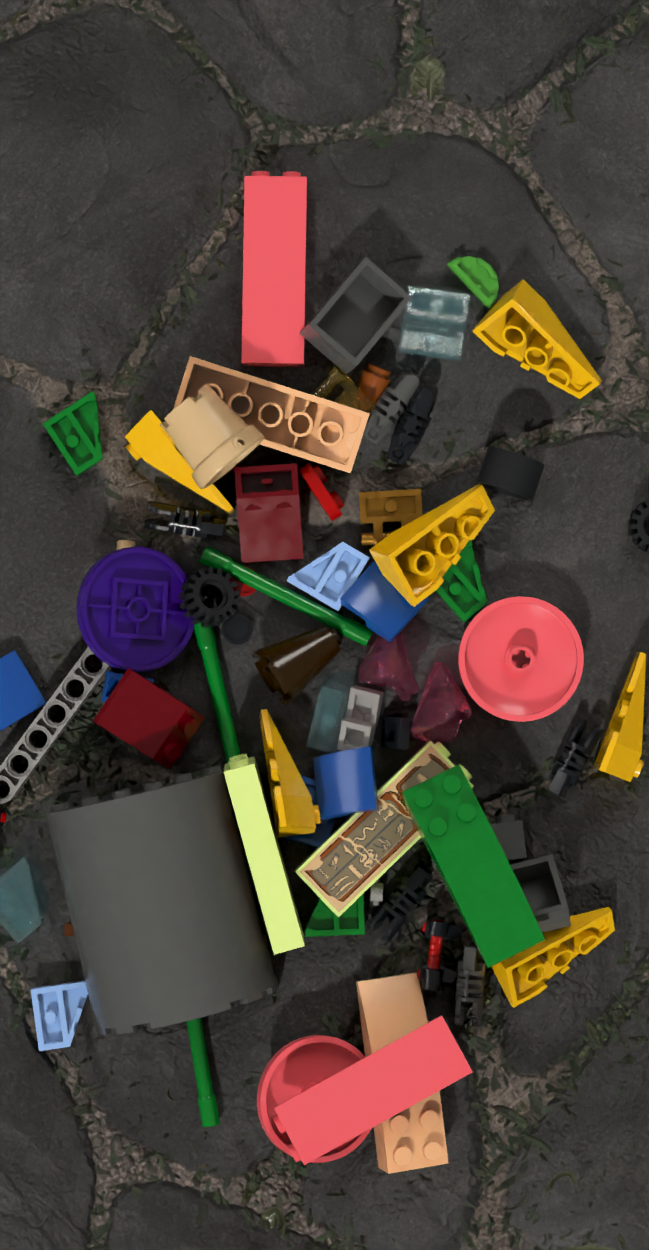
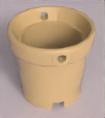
M209 384L197 390L200 395L196 398L194 396L186 398L164 418V422L160 423V426L169 435L193 470L192 478L200 489L207 488L224 476L249 455L264 439V435L254 425H247L215 393Z

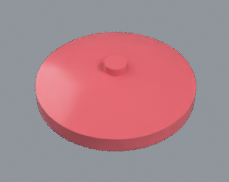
M509 597L485 607L468 624L461 638L458 651L460 677L471 698L488 713L505 720L517 722L541 719L560 709L577 689L584 665L582 642L570 619L552 604L532 597Z
M326 1035L301 1037L277 1051L266 1065L257 1090V1111L260 1123L268 1138L277 1148L293 1157L287 1146L292 1143L287 1132L285 1131L281 1134L272 1118L277 1114L274 1108L365 1058L363 1053L344 1040ZM371 1129L313 1160L312 1163L330 1162L346 1156L365 1140Z

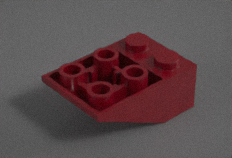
M297 463L234 467L242 563L304 559Z

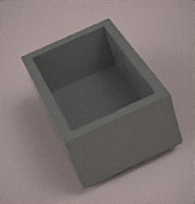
M365 257L352 269L299 334L345 374H348L357 367L413 297L371 260Z
M553 854L511 864L510 866L542 933L571 926L569 907Z

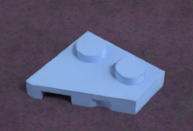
M342 542L289 576L287 582L339 611L342 606L340 598L358 579L370 557Z
M85 980L31 988L39 1051L70 1047L88 995Z

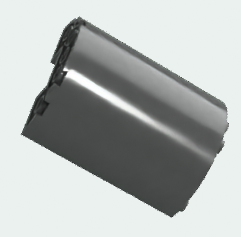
M221 765L202 769L203 775L192 778L190 772L173 776V783L162 786L160 780L143 784V791L131 793L130 788L111 792L112 798L100 800L98 794L81 798V805L69 807L68 802L50 806L51 812L45 813L98 1034H110L111 1029H115L117 1034L136 1032L141 1029V1024H146L147 1028L151 1029L178 1024L230 1010L234 1006L233 1002L237 1000L240 1001V1004L254 1002L264 998L263 991L271 994L279 989L253 877L225 780L224 770L221 769Z

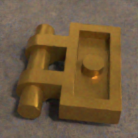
M421 489L359 492L360 524L373 523V533H361L362 546H375L393 532H383V523L401 522L402 527L422 516Z

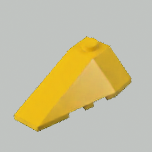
M524 279L506 292L472 330L495 353L502 357L507 354L521 362L520 367L528 371L530 368L545 375L549 383L578 399L584 397L602 382L548 303Z
M152 410L146 413L125 436L129 442L125 448L136 461L142 457L150 466L227 513L231 514L235 511L214 484L205 489L198 487L192 478L193 470L169 435L160 426L162 422Z
M478 484L393 531L369 549L382 575L411 606L415 607L440 587L444 581L442 578L452 564L456 565L461 558L459 554L469 540L475 539L495 509L483 485Z
M636 652L592 767L628 782H631L633 777L638 778L644 763L640 757L643 740L646 654L642 652Z
M261 710L259 718L276 836L281 838L314 833L316 824H320L318 805H313L312 797L268 710Z
M609 907L570 916L571 926L543 932L544 941L492 966L513 1008L540 994L548 987L545 984L547 980L558 971L563 975L570 969L568 964L578 954H588L615 931L613 914Z

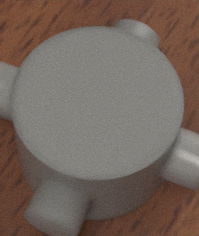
M380 879L370 887V901H373L374 906H379V902L383 901V883H380Z

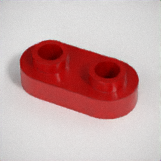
M308 463L298 469L330 520L333 522L342 516L340 509L344 505L335 491L329 494L323 485L327 479L319 466L316 465L312 468Z

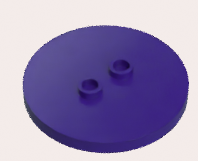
M147 547L122 548L100 558L85 575L79 588L76 605L79 629L90 650L107 665L122 671H127L128 668L135 672L152 671L173 661L186 647L194 630V624L192 623L194 617L186 618L184 614L188 612L187 608H180V603L184 601V599H179V593L183 591L180 588L188 579L183 569L166 554Z

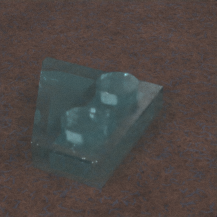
M25 857L0 877V924L17 944L43 923L28 860Z

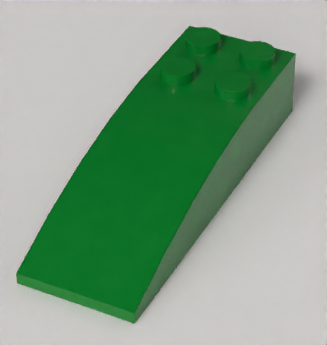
M456 765L403 791L402 800L487 968L544 941V935L522 888L460 765Z

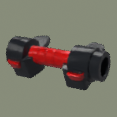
M428 919V922L423 924L422 929L425 932V937L430 939L428 961L421 963L420 969L417 970V978L422 982L421 989L440 991L442 982L452 983L457 976L456 971L440 965L442 941L461 938L462 929L456 924H449L447 921Z

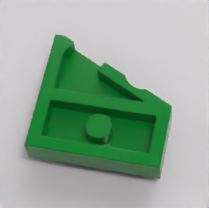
M93 391L43 423L77 477L103 460L97 399Z
M469 540L459 554L461 558L456 565L452 564L442 577L444 579L443 583L435 591L462 623L487 603L471 540Z
M362 894L340 917H337L319 898L304 931V936L365 934L364 895Z

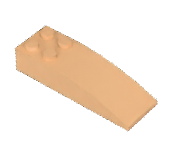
M192 356L189 357L173 410L189 396L196 398L200 395L197 390L209 384L215 393L247 425H254L264 435L260 445L351 473L370 413Z
M416 972L356 981L365 1057L428 1023ZM440 1091L374 1127L378 1168L388 1174L449 1164Z

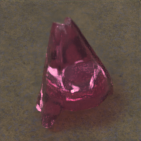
M400 632L391 643L378 635L359 667V682H367L376 686H391L402 701L408 702L411 699V694L418 693L419 688L402 633Z
M436 662L419 701L411 732L413 737L418 740H437L447 743L455 739L461 722L472 716V709L448 666L441 662Z

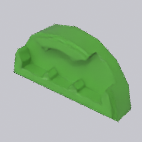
M471 256L457 257L447 263L450 270L490 310L497 299L499 290L498 276L492 266L482 258Z

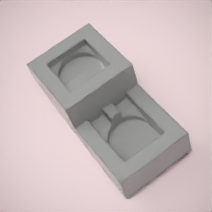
M358 685L351 687L346 717L341 722L338 750L344 751L371 747L384 692Z

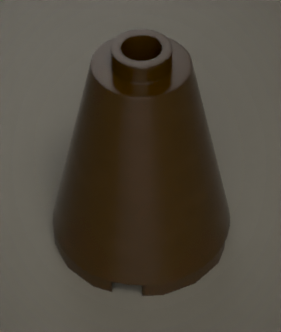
M325 626L260 648L253 652L252 657L259 658L255 666L272 693L278 690L283 696L278 700L282 704L287 705L340 653L339 645L342 642L333 628L328 630Z

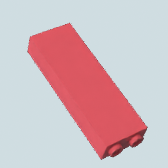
M253 171L251 176L244 177L242 366L304 367L305 338L299 333L305 327L307 177H301L300 172L287 171L283 172L282 176H270V172Z
M441 1015L274 1108L277 1114L272 1118L281 1134L285 1131L287 1132L292 1142L287 1146L296 1162L301 1160L306 1165L469 1075L473 1071Z

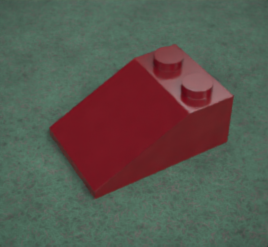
M128 668L93 721L153 760L171 769L192 736L197 732L205 717L181 699Z

